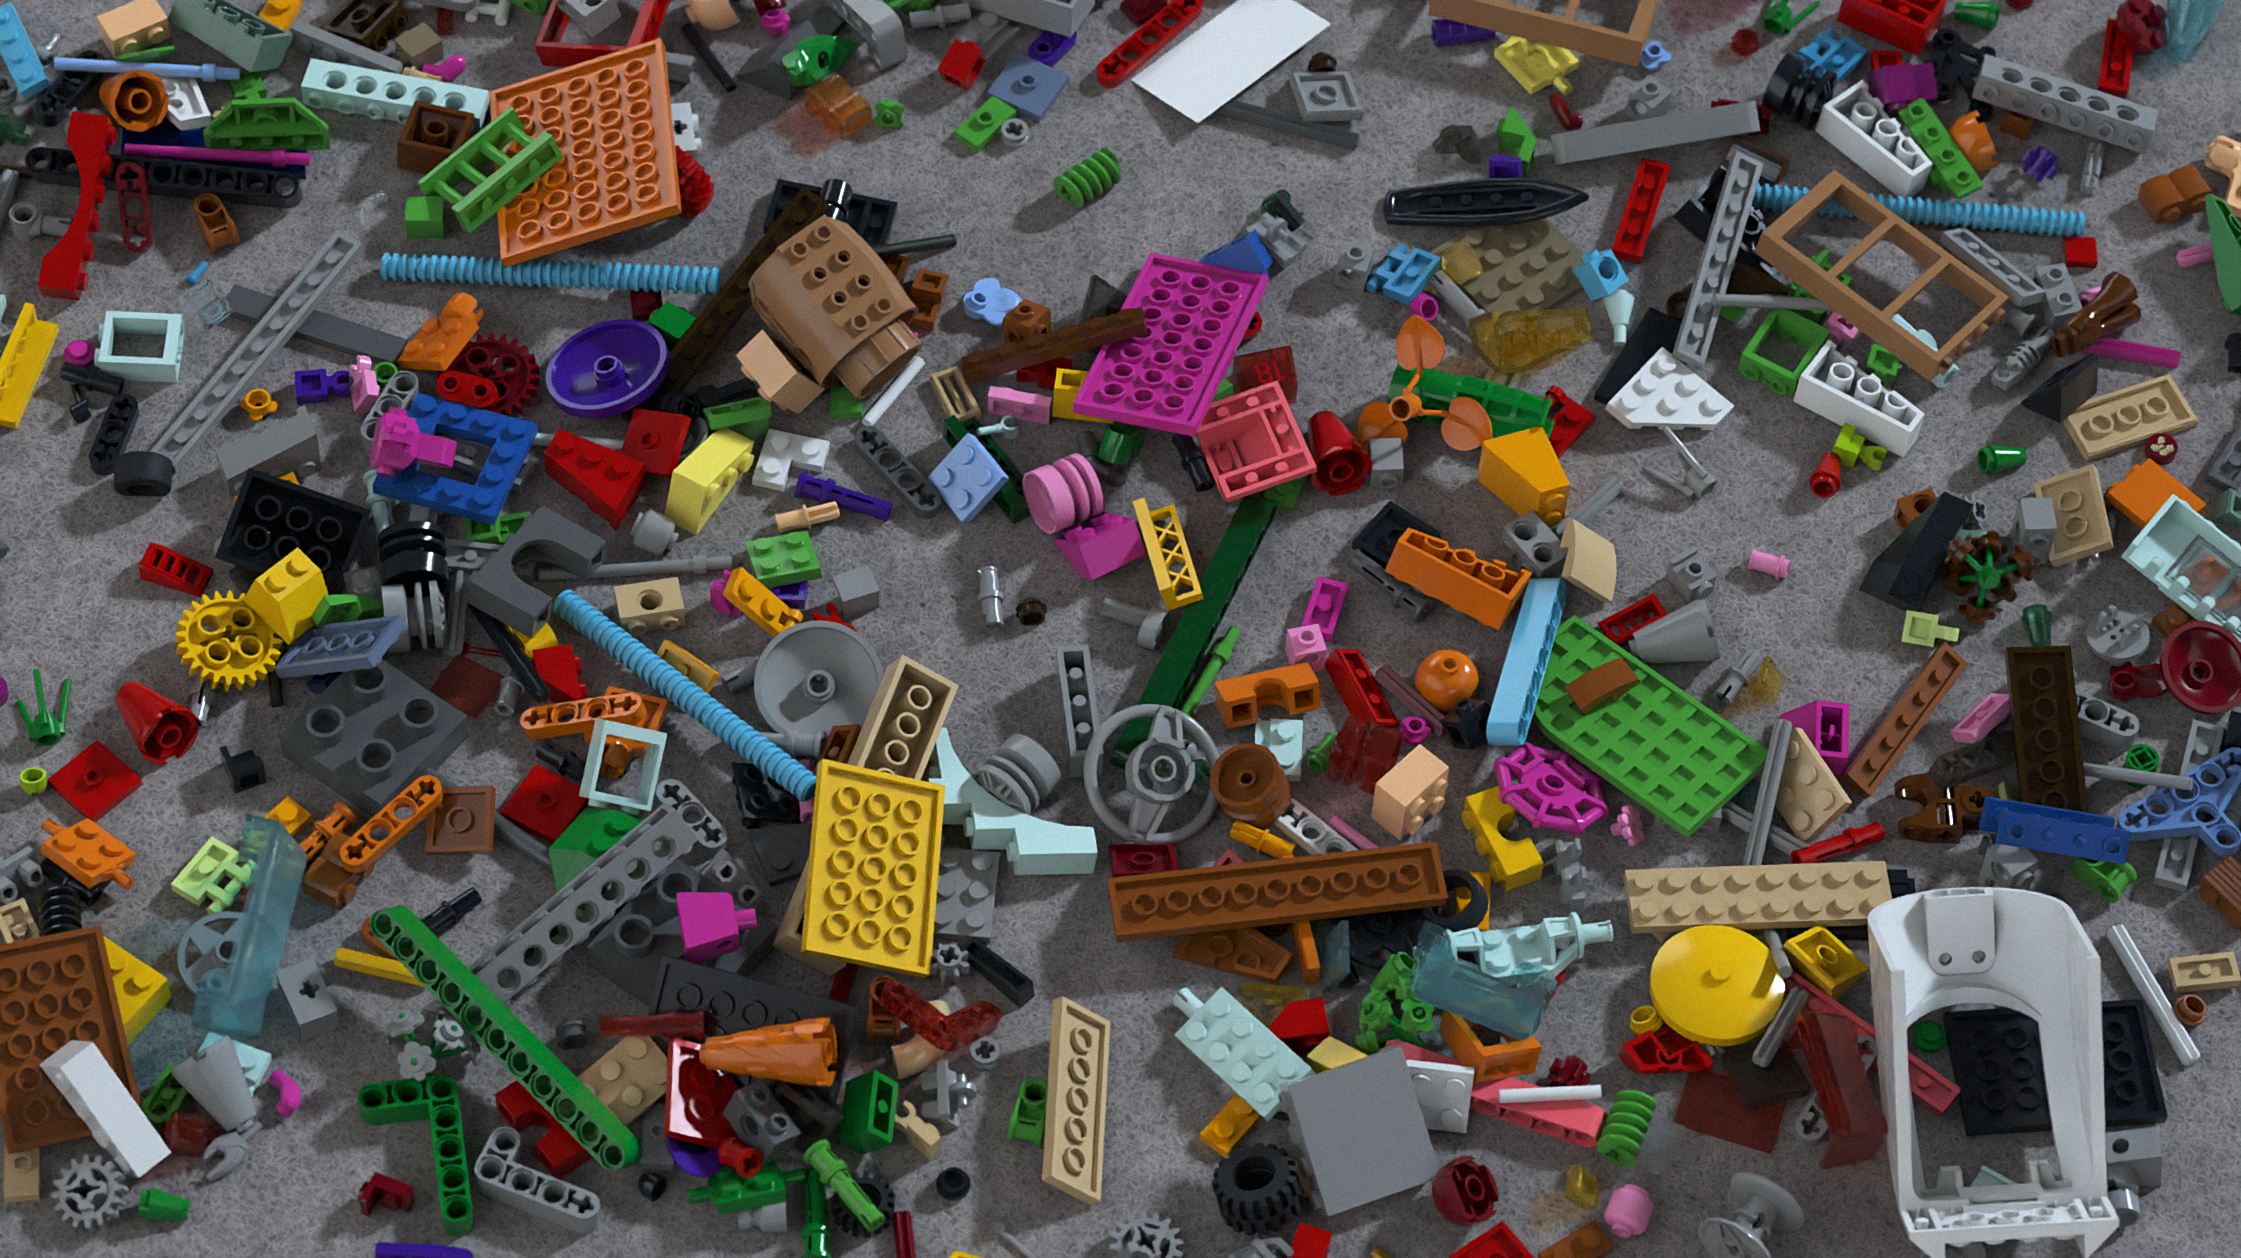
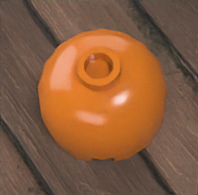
M1974 110L1958 118L1951 125L1948 134L1974 171L1980 173L1998 167L1999 160L1992 161L1991 156L1997 154L1985 123L1979 124L1976 121L1975 117L1980 116L1977 110Z
M1452 649L1438 650L1428 655L1420 663L1414 680L1415 690L1435 708L1443 712L1453 711L1454 705L1463 699L1470 698L1476 700L1479 689L1478 671L1471 659L1463 653Z

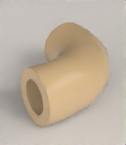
M935 1000L921 1005L916 1010L918 1020L916 1035L905 1043L890 1047L897 1079L910 1077L930 1068L944 1054L952 1034L951 1013L946 1002Z

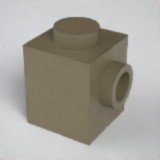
M425 22L409 31H404L399 37L394 39L396 50L394 58L402 62L403 69L415 66L416 70L422 72L424 64L434 65L444 59L442 40Z

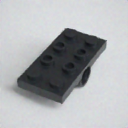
M778 179L763 225V234H766L798 192L805 187L829 203L828 210L824 213L827 217L847 223L870 247L888 244L898 210V202L853 194L852 187L840 179H828L823 183L822 187Z

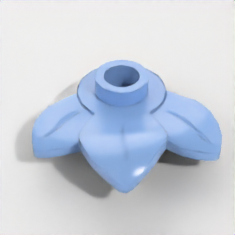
M985 278L976 282L973 291L967 292L962 300L963 310L968 317L976 320L984 318L990 325L996 327H1003V317L1006 313L1022 302V299L1014 291L1006 288L1000 289L999 281L994 278Z

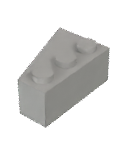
M305 405L296 409L297 415L283 422H280L279 419L270 422V429L256 436L251 432L216 450L218 469L229 497L239 495L249 468L277 478L294 472L296 477H308L316 471L322 470L317 433Z

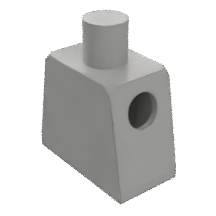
M2148 1127L2106 1133V1166L2123 1165L2136 1170L2138 1186L2161 1187L2162 1150L2160 1128Z

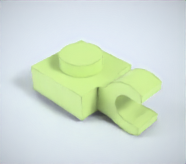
M1906 610L1901 642L1934 647L1935 638L1953 642L1958 641L1960 629L1937 625L1939 615Z

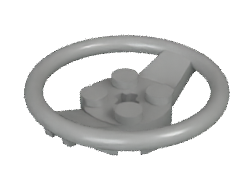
M1141 704L1125 708L1109 717L1098 728L1088 746L1084 761V784L1089 801L1098 817L1109 829L1133 843L1159 844L1172 842L1177 844L1198 833L1208 823L1219 802L1209 785L1206 801L1194 819L1177 830L1155 834L1169 805L1186 793L1195 779V763L1191 761L1189 754L1184 749L1182 727L1201 746L1208 762L1210 774L1216 760L1219 758L1217 748L1204 728L1180 710L1158 704ZM1154 717L1147 741L1138 745L1130 753L1125 764L1126 789L1130 794L1134 795L1128 825H1126L1110 811L1101 796L1097 781L1098 757L1103 744L1118 727L1137 718ZM1158 765L1162 766L1161 771L1166 772V775L1161 778L1157 776L1154 770Z

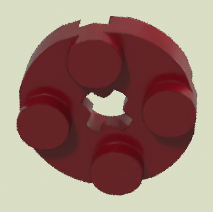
M2126 0L2120 4L2117 9L2118 26L2121 33L2127 32L2131 38L2127 42L2135 51L2147 55L2168 44L2165 24L2167 14L2162 6H2155L2150 0Z

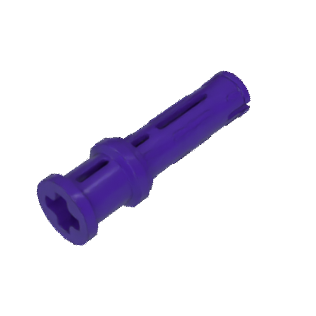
M805 470L801 472L794 493L795 498L806 497L820 502V505L834 501L840 507L872 516L887 522L893 506V502L884 501L837 486L833 479L823 480L810 476L808 471Z

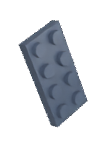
M398 615L313 626L293 643L274 667V670L281 679L290 677L301 678L315 674L325 675L332 672L345 673L358 669H373L382 661L381 657L388 648L398 641V636L406 627V624L401 616Z

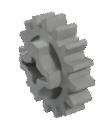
M85 1154L83 1156V1163L74 1158L71 1159L72 1168L67 1170L62 1167L60 1171L64 1175L63 1179L53 1181V1184L59 1187V1191L52 1193L51 1198L60 1201L54 1207V1210L59 1214H63L62 1221L69 1225L73 1223L72 1226L81 1231L85 1226L91 1231H96L97 1222L104 1227L109 1226L107 1218L110 1215L115 1218L120 1216L115 1210L117 1205L126 1206L127 1203L120 1198L121 1194L128 1192V1188L120 1184L126 1178L125 1175L119 1171L116 1172L118 1166L111 1161L107 1162V1159L100 1155H97L94 1160L93 1157ZM98 1172H102L108 1182L101 1181V1176L98 1175ZM71 1203L78 1204V1209L81 1210V1214H78L74 1210Z
M1141 1211L1139 1219H1135L1131 1214H1128L1127 1224L1125 1225L1118 1221L1116 1223V1232H1111L1109 1243L1111 1245H1109L1108 1255L1113 1258H1161V1254L1165 1252L1166 1248H1169V1252L1165 1258H1182L1183 1255L1181 1251H1183L1184 1241L1179 1239L1180 1229H1170V1218L1165 1219L1163 1222L1159 1221V1213L1157 1212L1153 1214L1152 1218H1147L1145 1211ZM1130 1236L1131 1241L1126 1244V1248H1123L1125 1240Z

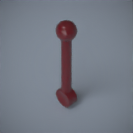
M464 641L462 655L475 653L504 658L497 650L473 647Z

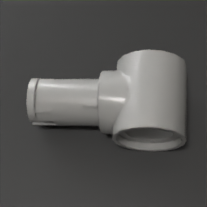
M27 201L18 202L9 210L13 235L21 241H31L38 236L42 237L44 234L63 237L73 221L72 218L46 215L45 212L37 211L35 205Z

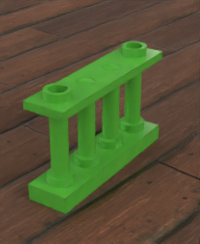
M510 106L417 183L425 196H442L454 205L452 210L459 223L470 234L562 159L563 155L553 136L546 131L535 140L525 134L522 122L515 109ZM514 140L524 149L510 159L500 150ZM491 159L500 168L487 178L476 169ZM467 178L477 187L463 197L453 188Z

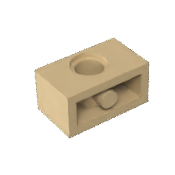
M678 577L614 587V600L619 627L623 628L630 635L639 636L646 631L659 629L670 631L678 626L685 625V610Z

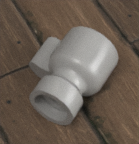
M786 1202L737 1211L739 1231L752 1230L753 1227L757 1226L765 1233L787 1232Z

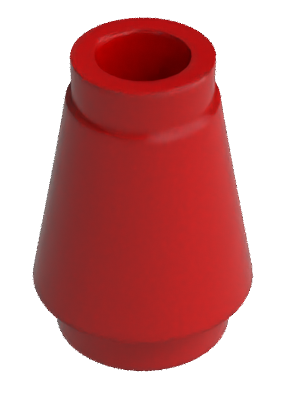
M1834 452L1824 453L1811 475L1809 484L1815 495L1829 498L1840 489L1841 459L1838 454Z

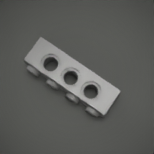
M1089 646L1056 647L1055 674L1069 778L1084 777L1085 755L1092 737L1100 727ZM1103 746L1098 757L1097 776L1102 775Z

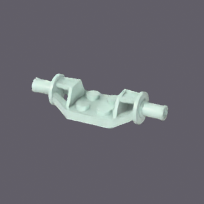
M1571 912L1568 917L1543 918L1541 924L1479 932L1478 927L1452 933L1450 929H1445L1441 944L1413 946V959L1418 968L1445 964L1450 976H1455L1458 973L1486 988L1536 982L1538 980L1553 979L1572 961L1581 959L1584 954L1585 944L1612 942L1613 927L1610 920L1581 924L1578 914ZM1569 937L1570 945L1556 953L1555 941ZM1457 952L1474 954L1477 964L1458 959Z

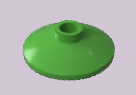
M166 46L114 57V61L156 63L170 55L175 50V47Z

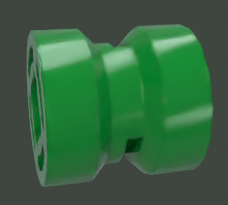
M2134 745L2129 749L2122 768L2155 772L2159 764V755L2157 751L2148 745ZM2126 782L2128 785L2135 788H2143L2148 786L2147 784Z

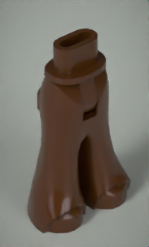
M2114 271L2104 277L2101 289L2093 300L2068 318L2058 328L2057 334L2052 337L2055 355L2059 358L2066 354L2074 355L2078 351L2091 348L2105 335L2137 323L2141 318V311L2138 305L2132 303V301L2138 298L2134 284L2126 276Z

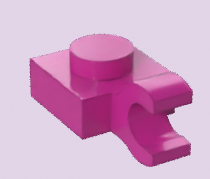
M724 569L722 581L716 579L710 588L711 606L722 614H732L740 617L742 611L723 596L731 575L730 571Z

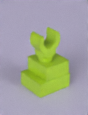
M1844 423L1832 451L1839 455L1841 459L1840 465L1853 469L1859 457L1870 469L1879 471L1882 461L1874 457L1885 459L1887 449L1881 446H1863L1866 437L1854 433L1856 430L1855 426Z

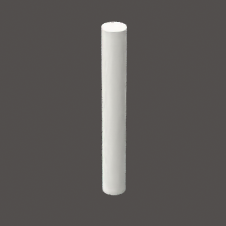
M915 356L864 416L862 423L865 426H873L925 365L922 358Z
M1601 1085L1498 1090L1499 1103L1599 1099L1602 1095Z

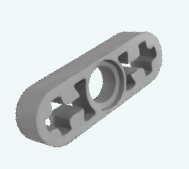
M667 779L657 786L656 800L659 807L666 803L674 808L682 818L688 812H696L701 816L698 822H686V824L698 838V841L694 844L703 853L716 855L721 848H727L728 836L725 827L682 782L676 779ZM677 792V801L681 805L677 807V802L672 797L666 798L665 793L675 794ZM706 832L713 838L718 836L719 842L715 843L713 840L707 842Z

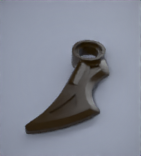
M1737 263L1731 272L1725 294L1788 295L1789 289L1771 275L1751 266ZM1694 281L1688 284L1682 291H1677L1668 298L1666 306L1669 316L1680 321L1683 320L1684 314L1676 313L1674 307L1680 302L1688 303Z

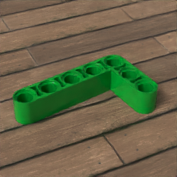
M446 1074L426 1076L425 1079L420 1081L410 1078L370 1083L363 1086L358 1092L357 1100L360 1117L368 1125L377 1126L430 1119L443 1228L452 1237L466 1236L473 1228L474 1219L458 1090L455 1080ZM439 1094H448V1095H449V1096H447V1097H445V1098H438V1097H436V1096L439 1095ZM407 1098L415 1099L414 1101L409 1103L402 1102L404 1099ZM371 1103H380V1105L376 1107L368 1106ZM445 1123L452 1124V1126L448 1128L439 1127ZM449 1153L456 1154V1156L452 1158L443 1157L444 1155ZM453 1183L460 1184L459 1187L454 1189L447 1187ZM454 1214L465 1215L459 1219L450 1218Z

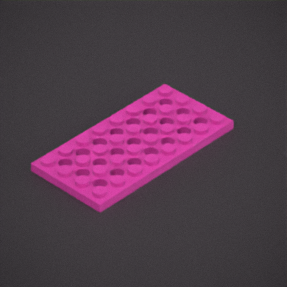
M1150 253L1121 308L1123 310L1142 306L1146 319L1147 333L1101 347L1073 402V413L1195 437L1268 287L1269 275Z

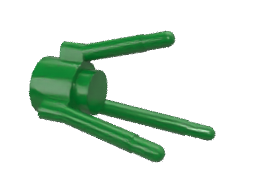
M1769 0L1761 21L1766 30L1776 35H1780L1783 32L1789 34L1795 25L1820 6V2H1814L1791 20L1792 11L1787 6L1789 0H1781L1777 5H1775L1776 0Z
M34 669L33 676L39 714L35 716V720L32 722L27 708L21 699L17 700V706L28 729L29 740L34 741L38 746L54 745L60 742L61 736L66 735L65 720L71 681L70 679L64 680L57 719L53 713L46 712L40 671Z

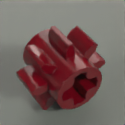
M1567 1055L1563 1061L1557 1057L1549 1068L1550 1072L1547 1078L1552 1080L1550 1082L1551 1087L1585 1086L1589 1084L1588 1080L1591 1074L1587 1073L1588 1066L1582 1059L1573 1055Z

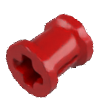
M730 1137L724 1140L718 1149L719 1162L726 1167H734L736 1172L744 1178L754 1176L760 1170L763 1163L761 1152L753 1147H745L744 1142L738 1137Z

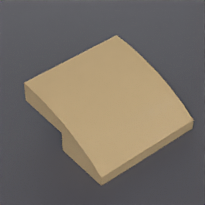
M1573 518L1567 519L1560 548L1567 552L1561 577L1602 602H1612L1617 571L1614 545Z

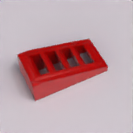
M150 542L139 563L141 580L198 597L202 596L213 574V568ZM172 565L169 573L166 572L167 566ZM181 568L185 569L182 578L177 577ZM193 573H199L194 584L190 583L189 581Z
M1655 593L1598 622V625L1605 637L1622 647L1628 645V641L1634 640L1632 633L1666 616L1667 613ZM1652 612L1655 617L1649 619L1647 613ZM1640 616L1644 623L1638 625L1635 620L1636 617ZM1629 621L1633 629L1627 631L1622 622ZM1617 625L1622 635L1616 637L1610 628L1611 626Z

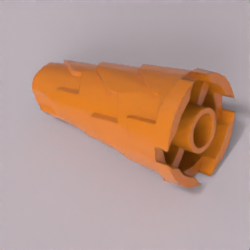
M818 1017L789 1024L764 1026L757 1028V1030L742 1031L731 1035L709 1037L705 1043L700 1045L701 1064H706L709 1070L728 1071L739 1075H751L754 1078L786 1081L795 1084L829 1087L834 1081L836 1071H827V1066H830L831 1063H837L834 1024L829 1023L831 1018Z

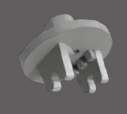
M2113 605L2109 606L2108 611H2102L2095 615L2089 621L2085 633V643L2091 651L2100 658L2107 660L2110 665L2116 667L2123 666L2126 662L2140 657L2148 649L2150 642V632L2146 623L2137 615L2128 611L2117 610Z

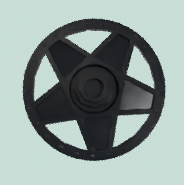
M1422 908L1330 918L1331 933L1339 949L1352 961L1378 970L1382 969L1386 961L1370 959V957L1380 948H1384L1395 955L1398 952H1404L1413 959L1414 945L1405 930L1421 920V936L1416 945L1419 947L1425 946L1430 927L1429 920L1425 917ZM1338 923L1357 932L1352 948L1342 937Z

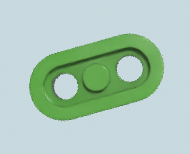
M177 1065L169 1066L161 1073L143 1101L142 1112L154 1128H166L173 1124L191 1096L183 1086L179 1089L172 1088L175 1083L179 1082L173 1077L170 1069ZM158 1110L166 1111L164 1115H155Z

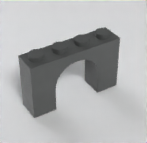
M542 505L534 514H529L525 518L521 528L516 533L512 532L508 535L501 549L498 552H492L487 558L485 565L479 571H474L470 575L466 584L468 588L467 603L532 639L550 620L553 598L522 581L514 573V570L528 562L545 561L556 564L587 581L604 563L607 541Z

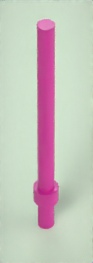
M125 144L124 149L125 156L268 163L272 164V167H286V164L311 165V153L287 152L286 149L273 148V151Z

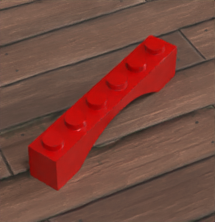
M74 111L71 113L66 141L79 167L81 181L80 200L75 217L66 234L53 249L43 256L38 281V288L43 296L80 300L82 291L87 290L89 275L86 272L87 262H92L94 256V244L91 241L93 232L97 233L100 225V215L97 214L99 203L103 204L106 189L105 185H103L104 174L108 175L111 168V157L108 156L109 148L115 145L117 129L113 127L109 116Z

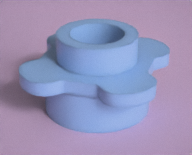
M1652 40L1644 47L1640 62L1647 69L1657 70L1664 63L1670 62L1671 54L1665 52L1659 41Z

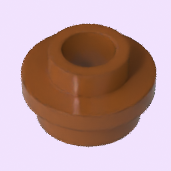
M2187 994L2176 1000L2174 1011L2179 1020L2184 1024L2198 1026L2206 1018L2207 1006L2199 996Z

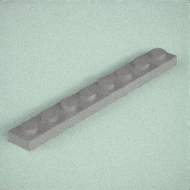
M1738 151L1732 155L1672 353V357L1698 369L1705 364L1721 310V306H1713V295L1726 293L1764 163Z

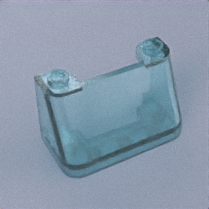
M1425 920L1418 935L1410 979L1411 991L1415 997L1425 1003L1515 1039L1524 1040L1533 1036L1538 1030L1557 984L1551 972L1546 968L1526 962L1516 966L1508 982L1456 962V958L1449 954L1451 939L1448 932L1441 926Z

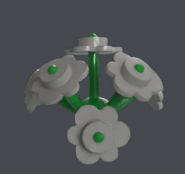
M432 1002L431 1008H421V1011L435 1015L429 1043L419 1044L413 1032L417 1026L424 1022V1017L420 1014L419 1010H403L397 1013L392 1021L387 1024L388 1029L384 1037L387 1039L386 1043L388 1045H393L395 1042L399 1044L404 1040L407 1042L404 1052L397 1056V1061L401 1064L400 1075L405 1079L414 1077L416 1080H423L426 1076L432 1075V1071L438 1067L439 1059L468 1051L473 1066L477 1065L476 1055L481 1053L479 1047L481 1043L473 1035H469L466 1028L456 1022V1018L441 1003Z

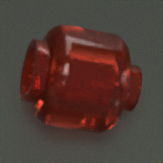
M175 1111L171 1113L168 1119L163 1120L161 1139L171 1151L170 1155L199 1157L203 1153L205 1146H209L212 1143L213 1126L207 1125L206 1118L201 1113Z

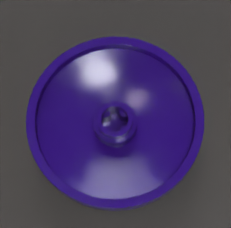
M628 319L606 321L576 333L557 349L547 366L546 386L553 402L567 414L580 418L609 417L634 408L649 398L659 388L669 370L670 355L662 335L649 324Z

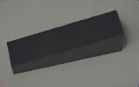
M972 937L959 948L961 952L968 951L967 963L1018 1008H1022L1035 996L1031 979L975 937Z

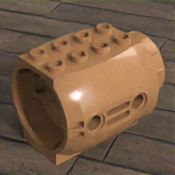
M825 214L778 246L775 252L762 263L749 280L748 286L751 302L764 323L791 356L812 375L822 388L835 386L842 381L857 399L864 398L895 377L915 358L922 348L921 342L908 327L916 316L918 308L907 296L896 277L869 244L851 226L835 218L827 217Z

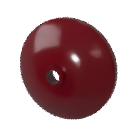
M2193 621L2181 625L2166 638L2160 651V672L2166 688L2180 704L2194 712L2213 715L2229 711L2241 702V642L2230 631L2212 622ZM2193 671L2198 673L2199 679L2195 677Z

